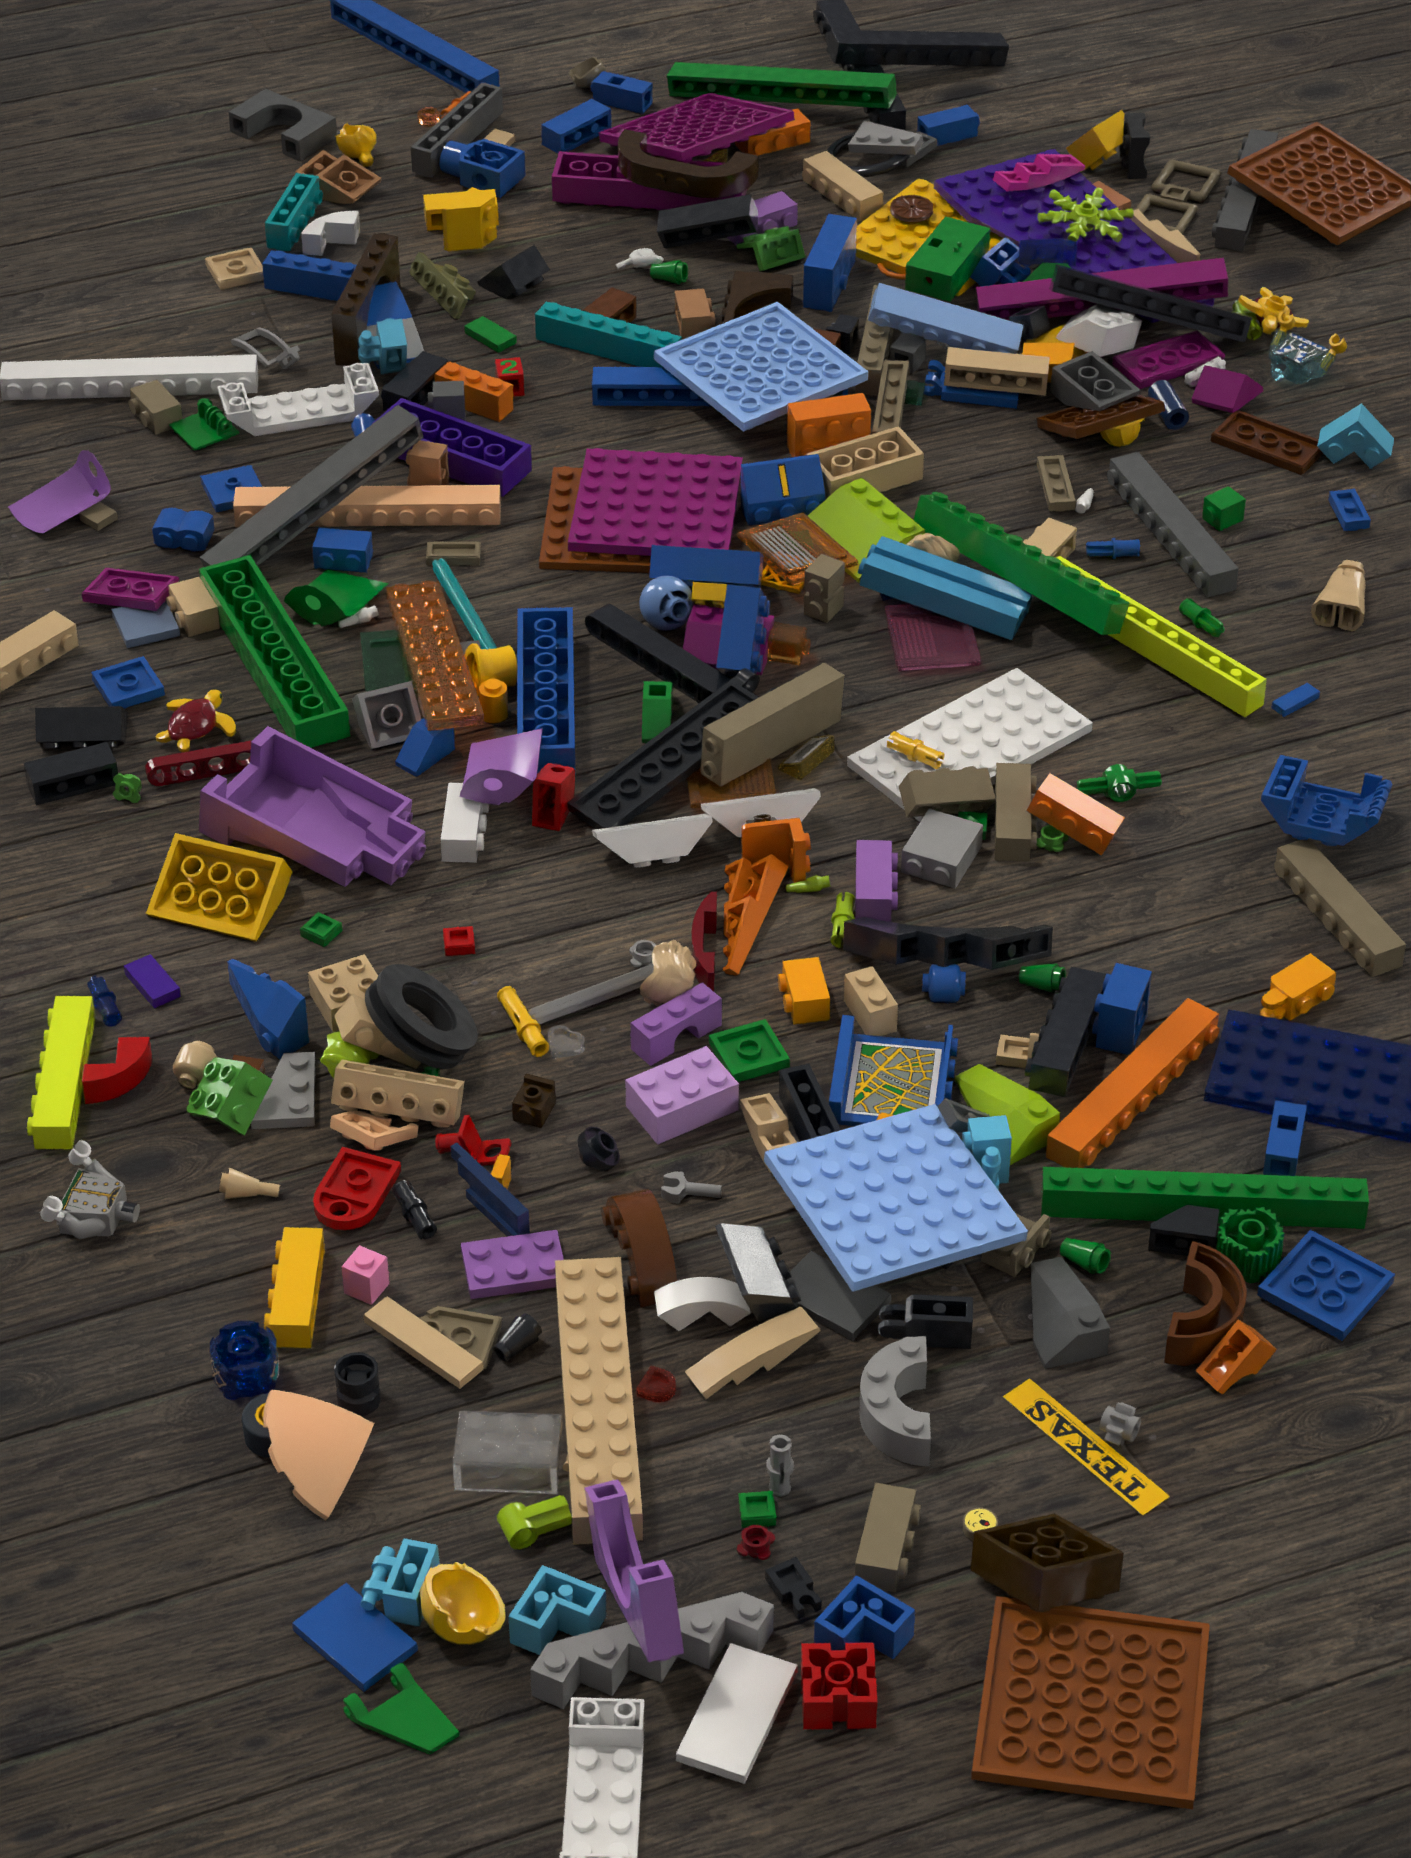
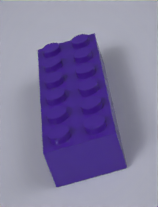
M403 398L398 400L373 422L375 423L395 406H401L419 419L423 433L422 441L447 445L450 478L470 485H500V495L502 497L532 471L530 444ZM408 450L401 454L398 458L406 461V455Z

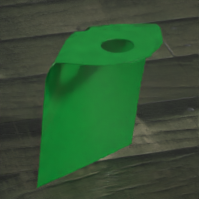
M327 569L310 584L294 587L285 596L284 602L311 624L324 627L355 615L389 583Z

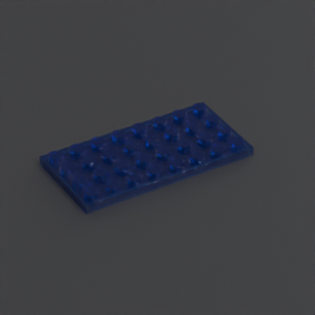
M1228 1009L1206 1085L1204 1101L1272 1115L1275 1100L1307 1105L1305 1121L1411 1143V1045Z

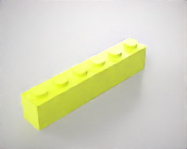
M55 996L54 1007L48 1009V1026L50 1028L44 1031V1048L46 1050L40 1052V1069L42 1071L36 1074L35 1080L38 1093L37 1095H32L31 1109L33 1117H28L27 1133L28 1136H33L35 1149H73L83 1093L84 1064H88L95 1024L92 996Z

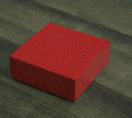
M473 926L443 928L445 956L475 954Z

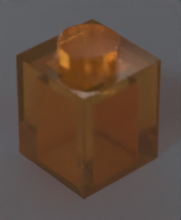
M775 622L768 637V660L800 666L803 656H808L811 640L807 639V627Z

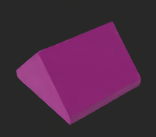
M1204 365L1191 399L1194 404L1234 413L1262 393L1263 386L1245 374Z

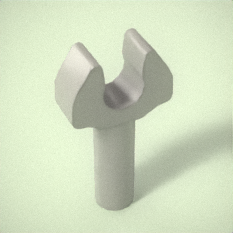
M677 1171L665 1174L664 1186L661 1187V1197L668 1202L677 1204L686 1195L721 1198L722 1185L688 1182L684 1172Z

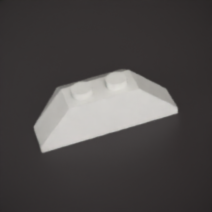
M812 788L703 803L701 808L732 834L742 837V826L746 824L747 820H754L756 815L769 814L777 820L800 818L802 822L820 799L821 794L819 790Z
M705 813L592 830V833L596 839L629 864L633 863L634 867H646L651 865L652 860L662 859L663 863H673L680 861V856L688 855L712 824V816Z

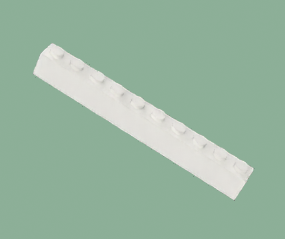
M257 355L2 362L0 371L2 401L131 397V388L154 380H158L172 395L219 394L217 386L243 382L246 393L258 392Z

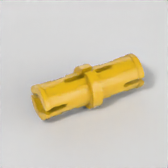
M896 731L890 734L889 739L893 740V743L887 741V748L906 755L907 759L913 762L918 760L936 770L941 767L943 762L939 761L938 758L944 760L945 755L943 752L924 745V742L919 739L912 740Z

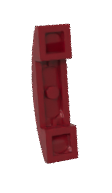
M710 892L701 902L695 913L691 931L692 956L696 961V967L693 969L696 974L695 976L699 984L703 982L713 992L715 952H704V934H716L717 892Z

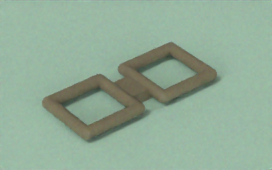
M1171 159L1151 186L1154 192L1161 193L1160 196L1146 194L1135 210L1139 209L1144 214L1149 205L1152 204L1185 212L1176 227L1164 225L1168 231L1178 229L1183 234L1198 212L1197 205L1186 203L1187 200L1204 202L1221 177V172L1217 169ZM1173 170L1209 177L1199 192L1177 185L1164 184Z

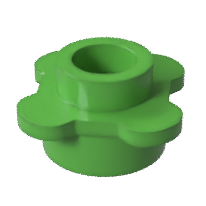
M119 773L114 776L113 781L116 783L113 796L115 799H126L132 803H137L141 799L139 794L142 787L141 780L133 774L123 775Z
M1046 825L1041 829V837L1037 839L1036 846L1049 851L1060 852L1064 849L1063 843L1068 840L1069 836L1051 825Z

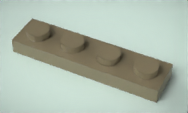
M883 361L872 434L898 426L901 428L910 369L909 361Z

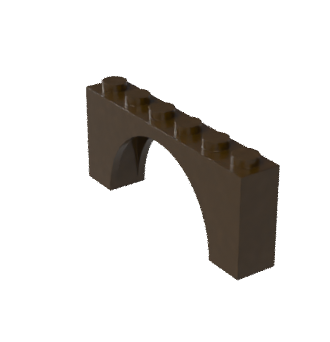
M387 233L373 234L331 313L335 365L351 366L355 363H361L358 357V350L360 348L359 337L362 331L367 330L369 308L376 285L397 282L399 288L401 287L398 236L388 235Z
M734 271L733 281H728L727 294H725V308H722V321L719 322V325L776 302L786 309H791L793 275Z

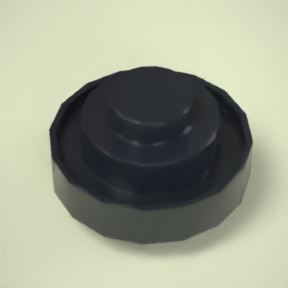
M590 1126L579 1134L577 1139L579 1155L585 1165L607 1172L618 1164L620 1159L619 1150L614 1138L609 1133L598 1127Z

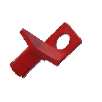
M464 1115L459 1132L439 1133L435 1139L436 1149L439 1154L451 1152V1145L458 1143L481 1166L494 1165L499 1154L508 1156L512 1144L509 1138L482 1141L470 1115ZM495 1147L501 1148L500 1153L496 1156L486 1157V1153L490 1149Z

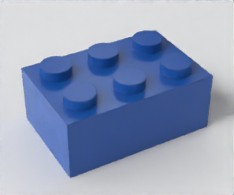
M727 584L716 668L724 675L736 676L744 668L751 670L755 674L762 670L763 656L760 655L759 651L760 644L764 645L766 641L767 629L763 628L764 617L769 616L770 601L767 600V596L761 588Z

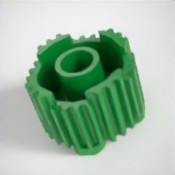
M1265 1207L1255 1208L1254 1211L1250 1209L1244 1211L1241 1209L1239 1213L1238 1209H1229L1228 1213L1225 1212L1224 1217H1221L1218 1228L1216 1250L1228 1257L1237 1266L1244 1280L1248 1283L1260 1282L1262 1276L1266 1277V1273L1270 1274L1281 1262L1284 1241L1283 1228L1280 1227L1279 1222H1276V1213L1271 1214V1210L1266 1211Z

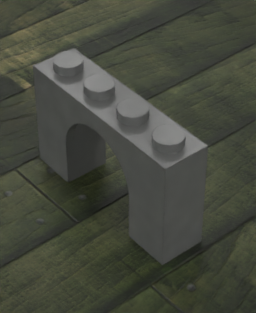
M264 89L229 111L230 132L246 139L251 138L270 126H292L281 133L282 151L284 155L298 161H302L335 140L337 135L336 117L268 89Z

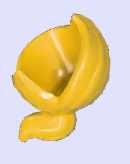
M344 124L340 134L336 135L338 148L347 157L359 159L361 166H372L374 158L371 151L377 139L375 131L369 126Z

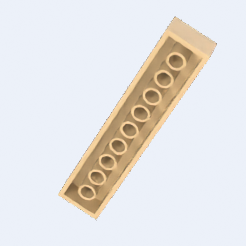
M621 1257L556 1260V1297L573 1545L593 1544L584 1487L617 1479L627 1494L636 1541H642L643 1513Z

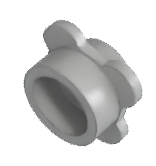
M640 940L630 947L629 952L633 956L630 960L633 967H645L653 964L652 952L656 944L649 940Z

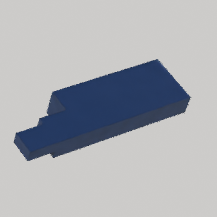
M458 1143L451 1145V1157L458 1163V1174L470 1185V1188L466 1190V1198L507 1237L530 1234L529 1210Z

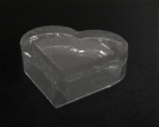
M563 1025L553 1026L549 1029L548 1043L552 1059L576 1056L584 1052L585 1037L581 1033L571 1032L568 1027Z

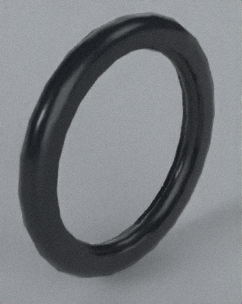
M856 132L834 141L826 151L836 158V155L841 150L848 147ZM896 154L894 157L879 164L848 167L862 177H872L901 166L910 155Z

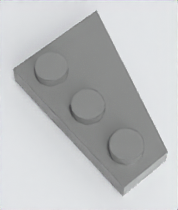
M863 121L848 146L851 153L916 155L923 145V137L921 134Z
M315 1052L283 1054L271 1078L273 1081L251 1122L252 1129L315 1126Z

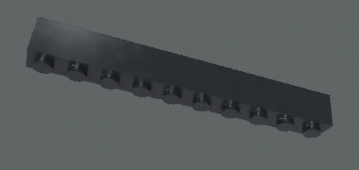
M844 0L817 1L816 10L813 12L814 22L819 25L821 35L825 36L827 46L831 30H861ZM839 64V67L843 68L844 71L885 73L881 65ZM898 94L890 108L863 107L865 114H868L870 117V122L906 130V108Z

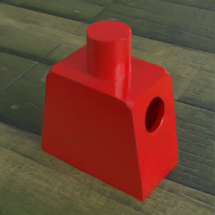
M547 763L537 773V777L533 781L532 826L556 831L561 830L570 812L567 803L574 798L575 769L573 767ZM555 804L553 809H550V805Z

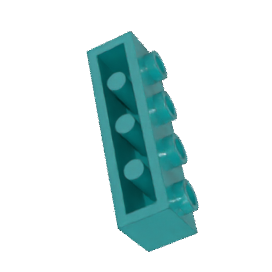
M301 173L294 175L265 222L267 248L278 251H290L295 242H298L301 232L307 226L309 219L314 216L315 209L323 200L319 176Z

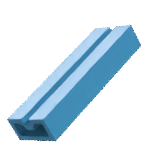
M884 536L880 538L876 545H871L867 559H862L858 569V573L862 574L859 585L1009 640H1013L1028 614L1033 597L1032 594L1011 582Z

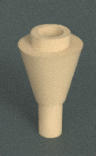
M229 1168L228 1174L222 1173L219 1192L225 1193V1199L257 1196V1194L278 1197L280 1185L259 1182L254 1177Z

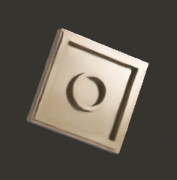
M252 248L205 258L206 266L220 290L264 280L262 264Z

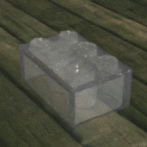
M459 1411L453 1457L454 1490L558 1494L563 1444L562 1414Z

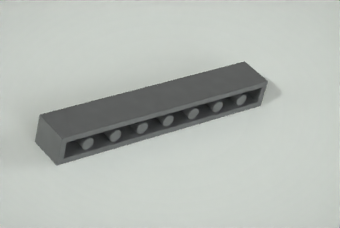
M1250 129L1248 138H1243L1242 148L1239 149L1237 161L1277 142L1278 133ZM1230 176L1229 186H1226L1225 197L1222 198L1220 210L1217 212L1216 223H1213L1211 237L1215 238L1214 247L1243 251L1262 196L1256 194L1246 185L1239 183L1232 176Z
M1139 452L1111 458L1110 467L1107 471L1108 482L1120 493L1121 498L1126 500L1133 512L1142 519L1145 526L1153 532L1158 542L1164 545L1169 551L1170 556L1175 558L1183 571L1191 577L1196 587L1200 588L1207 598L1236 590L1239 568Z

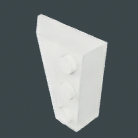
M1096 304L1072 316L1057 334L1056 339L1065 343H1074L1076 348L1088 353L1093 351L1102 357L1134 349L1142 320L1134 317L1135 314L1132 312L1119 311L1109 306Z

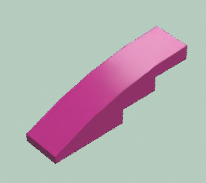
M1037 154L1034 163H1016L1013 171H996L993 181L1006 191L1028 190L1064 180L1083 171L1085 165L1071 154Z

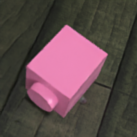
M359 1245L342 1265L344 1294L372 1305L389 1285L387 1257Z

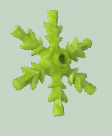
M1096 188L1092 196L1086 194V200H1083L1079 205H1077V201L1072 202L1069 195L1063 197L1058 191L1052 190L1049 198L1054 200L1053 203L1062 207L1063 210H1060V212L1050 210L1046 214L1038 213L1039 223L1052 221L1053 224L1064 221V223L1067 221L1074 222L1065 231L1070 234L1068 237L1070 244H1076L1079 236L1086 237L1085 232L1092 231L1094 227L1095 231L1100 230L1102 236L1107 234L1114 241L1120 242L1123 234L1117 231L1118 228L1116 226L1109 225L1110 223L1107 221L1124 220L1123 218H1133L1134 212L1133 209L1119 210L1118 207L1107 210V208L1104 211L1098 210L1102 207L1101 204L1106 201L1104 198H1101L1103 195L1101 188Z

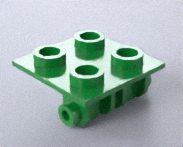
M202 398L198 401L197 414L169 424V427L194 451L240 434L231 421L224 416L223 412L217 406H212V402L207 398Z

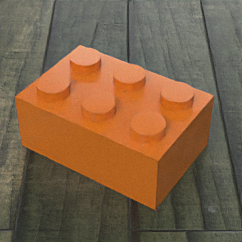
M863 393L788 403L787 447L792 457L806 456L810 452L871 435V408Z

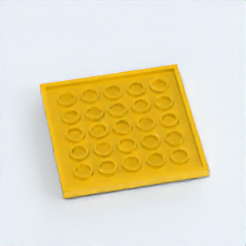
M917 179L857 226L856 257L876 265L881 263L889 270L899 274H906V264L945 216L965 222L968 221L934 189V184L929 183L927 180ZM918 195L929 199L933 203V214L924 221L904 222L892 216L890 204L900 196ZM991 231L989 250L1003 239ZM969 278L956 296L963 294L976 281Z

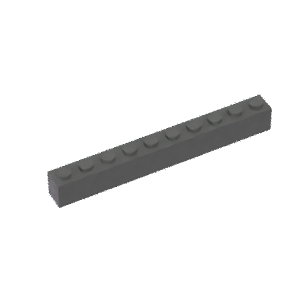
M395 406L223 540L206 551L200 557L202 566L207 567L251 555L257 566L421 440L423 433L419 419L401 406Z

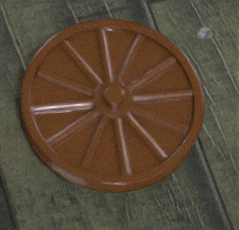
M904 195L891 202L890 213L896 219L904 222H920L932 216L934 206L925 197Z

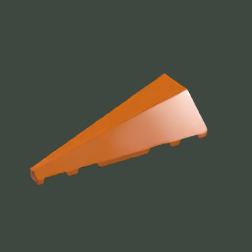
M772 854L754 863L743 857L725 866V873L729 876V882L724 884V890L729 894V900L724 904V935L728 938V945L723 948V953L728 957V963L723 967V971L726 974L739 975L789 867Z

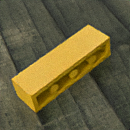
M284 1227L282 1241H276L275 1257L279 1262L278 1265L273 1264L272 1284H275V1288L269 1289L268 1308L271 1309V1313H265L264 1332L270 1333V1338L275 1337L272 1341L277 1347L311 1348L325 1254L323 1228Z

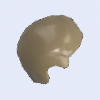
M592 57L569 71V75L576 86L585 89L591 88L593 79H596L602 71H605V67L600 59Z

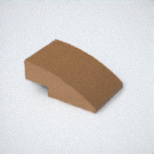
M324 150L295 171V174L319 176L323 200L343 204L354 203L379 184L382 179L349 157L342 155L337 159Z

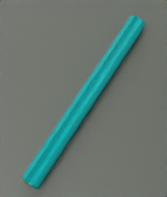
M443 558L434 560L432 562V569L474 641H480L481 649L497 648L446 560Z

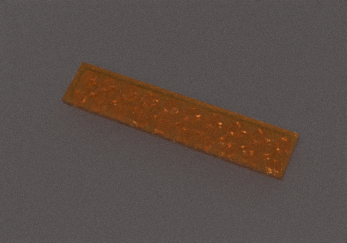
M427 580L422 581L420 584L407 585L400 583L393 587H386V598L428 731L485 724L484 713L440 582Z

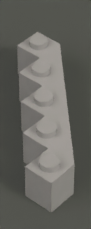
M739 1592L679 1608L678 1614L684 1653L675 1655L666 1661L655 1660L648 1662L628 1622L547 1643L530 1669L532 1696L564 1709L580 1683L613 1696L629 1670L662 1683L677 1657L710 1670L725 1644L730 1645L732 1643L761 1653L773 1633L774 1605Z

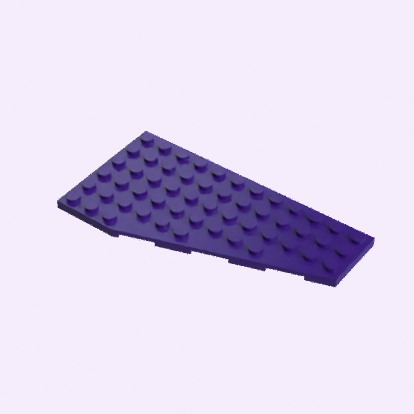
M1053 149V150H1046L1045 152H1041V153H1037V154H1060V153L1057 152L1055 149ZM1037 154L1007 160L995 165H987L983 168L968 170L964 173L934 180V189L969 223L989 227L991 232L1002 238H1008L1025 251L1024 254L1035 260L1041 258L1049 263H1067L1072 269L1087 273L1177 263L1130 218H1123L1124 220L1107 221L1110 223L1109 225L1116 226L1118 228L1117 231L1123 234L1120 242L1114 241L1107 234L1102 236L1100 230L1095 231L1094 227L1092 231L1085 232L1086 237L1079 236L1076 244H1070L1068 242L1070 234L1065 231L1074 222L1067 221L1064 223V221L1053 224L1052 221L1039 223L1038 213L1046 214L1050 210L1055 212L1063 210L1062 207L1053 203L1054 200L1049 198L1052 190L1058 191L1063 197L1069 195L1071 201H1077V205H1079L1083 200H1086V194L1092 196L1096 187L1080 172L1043 187L1020 191H1006L993 181L996 171H1013L1016 163H1034ZM1103 194L1101 198H1104L1106 201L1101 204L1102 207L1098 210L1104 211L1105 208L1111 210L1117 206ZM1215 298L1194 301L1213 306ZM1136 314L1151 323L1161 321L1151 317Z

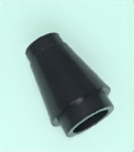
M524 1313L521 1317L516 1316L493 1346V1350L500 1359L508 1361L538 1342V1336L542 1333V1329L538 1322L529 1314Z

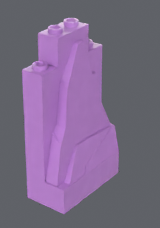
M269 726L251 742L250 763L232 781L227 784V779L217 774L200 790V833L228 846L234 840L277 851L344 887L354 878L357 879L362 871L392 885L399 877L405 876L410 865L415 860H420L426 851V845L424 844L425 831L410 824L413 818V813H411L412 799Z

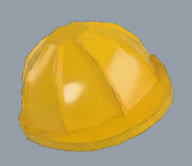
M1145 418L1110 428L1100 433L1109 444L1117 447L1125 446L1132 443L1138 437L1140 422Z

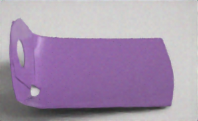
M82 450L72 468L28 496L8 506V508L23 526L43 534L103 500L109 494L111 486L94 454L88 450ZM89 461L95 465L97 477L92 474ZM95 489H96V490L98 491V493H99V496H98V497H96V496L93 495V493L95 492Z
M542 729L472 743L460 797L493 805H500L503 802L510 803L517 798L537 777Z

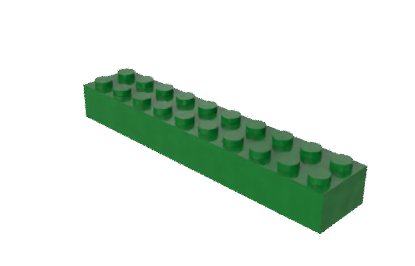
M251 555L200 568V579L218 606L220 626L287 736L310 748L350 737L347 707Z

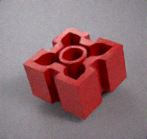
M802 1643L801 1687L803 1729H832L833 1722L847 1721V1729H876L877 1686L874 1643H845V1650H831V1643Z

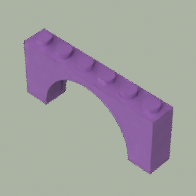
M617 1479L584 1487L595 1562L648 1662L655 1660L666 1661L675 1655L683 1654L684 1649L673 1575L664 1559L643 1564L633 1529L627 1494L620 1481Z

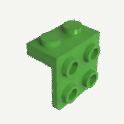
M215 1057L206 1065L200 1084L192 1092L187 1112L194 1116L214 1119L237 1134L245 1135L273 1079L246 1062Z

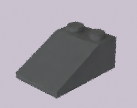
M1093 351L1052 367L1050 393L1067 406L1101 411L1140 394L1139 388Z

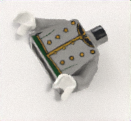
M82 1140L77 1142L75 1149L70 1151L68 1158L74 1165L83 1164L85 1166L84 1169L78 1168L62 1201L55 1196H48L43 1203L44 1208L40 1212L41 1218L46 1222H52L54 1219L57 1220L61 1234H71L78 1239L93 1236L109 1237L113 1235L120 1220L135 1223L139 1217L140 1206L138 1203L127 1202L125 1185L110 1174L96 1159L91 1160L88 1157L91 1153V1147Z

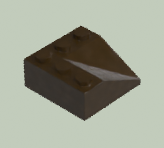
M1053 1513L974 1531L970 1571L984 1578L986 1583L993 1584L1006 1591L1008 1596L1026 1603L1030 1609L1037 1612H1048L1054 1607L1062 1605L1072 1606L1076 1605L1079 1601L1101 1599L1104 1595L1119 1592L1124 1552Z

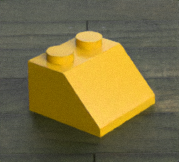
M1121 110L1109 117L1066 148L1069 154L1085 165L1084 170L1088 167L1094 170L1104 163L1102 158L1107 160L1117 153L1115 148L1123 143L1124 112Z
M472 187L442 208L444 250L480 249L497 238L496 202L494 195Z

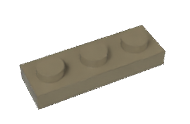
M1038 456L1037 468L1049 511L1063 512L1065 510H1075L1076 500L1064 456Z

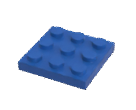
M1310 1230L1258 1286L1257 1296L1343 1341L1394 1283L1395 1274Z

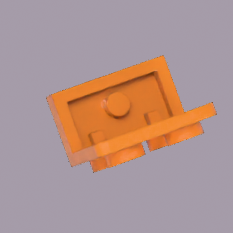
M800 818L747 823L742 826V858L744 857L751 863H754L772 854L789 866L793 883L806 880V873L810 872V859L806 855V851L811 850L809 833H804Z

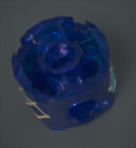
M251 1320L236 1321L219 1329L220 1334L215 1340L213 1336L210 1341L209 1352L213 1380L222 1391L223 1396L227 1399L235 1400L239 1397H253L274 1390L276 1380L279 1377L277 1340L272 1330L267 1326L266 1330L260 1328L258 1322Z

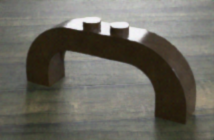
M624 129L618 139V168L620 172L631 182L644 187L699 198H721L745 191L759 177V156L736 151L733 157L725 164L703 167L647 155L646 133Z

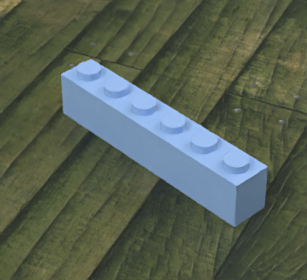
M882 283L878 284L874 292L868 321L874 322L879 326L895 328L903 333H912L922 336L927 340L946 343L951 347L1014 354L1018 352L1023 325Z

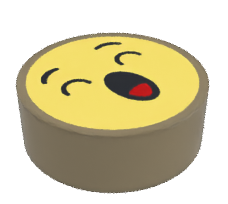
M973 1508L966 1512L963 1517V1533L972 1541L974 1539V1531L998 1526L997 1516L986 1508Z

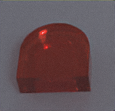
M651 1365L636 1388L637 1396L653 1402L668 1401L675 1395L676 1379L671 1372Z

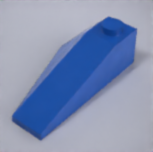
M234 959L227 961L230 985L263 1049L271 1052L281 1060L284 1053H293L308 1044L309 1033L305 997L282 980L273 982L269 974L262 973L257 975L252 967Z

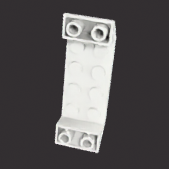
M355 363L351 366L343 367L345 384H331L327 387L306 388L301 391L281 392L269 396H255L248 399L243 382L217 386L227 419L253 436L353 421L357 415L362 414L379 396V390L369 363Z
M571 1697L569 1719L570 1746L563 1844L560 1858H638L643 1767L644 1699Z

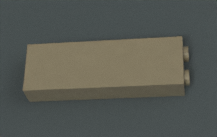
M822 663L705 726L702 741L701 774L721 787L839 722L841 719L845 675L828 664Z

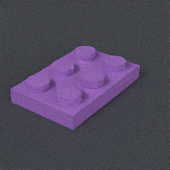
M557 1230L461 1243V1253L470 1299L556 1287L555 1261L564 1260Z

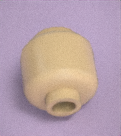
M193 1041L181 1047L173 1064V1073L179 1079L178 1081L182 1086L193 1089L200 1084L206 1065L213 1058L217 1057L212 1046L202 1041Z

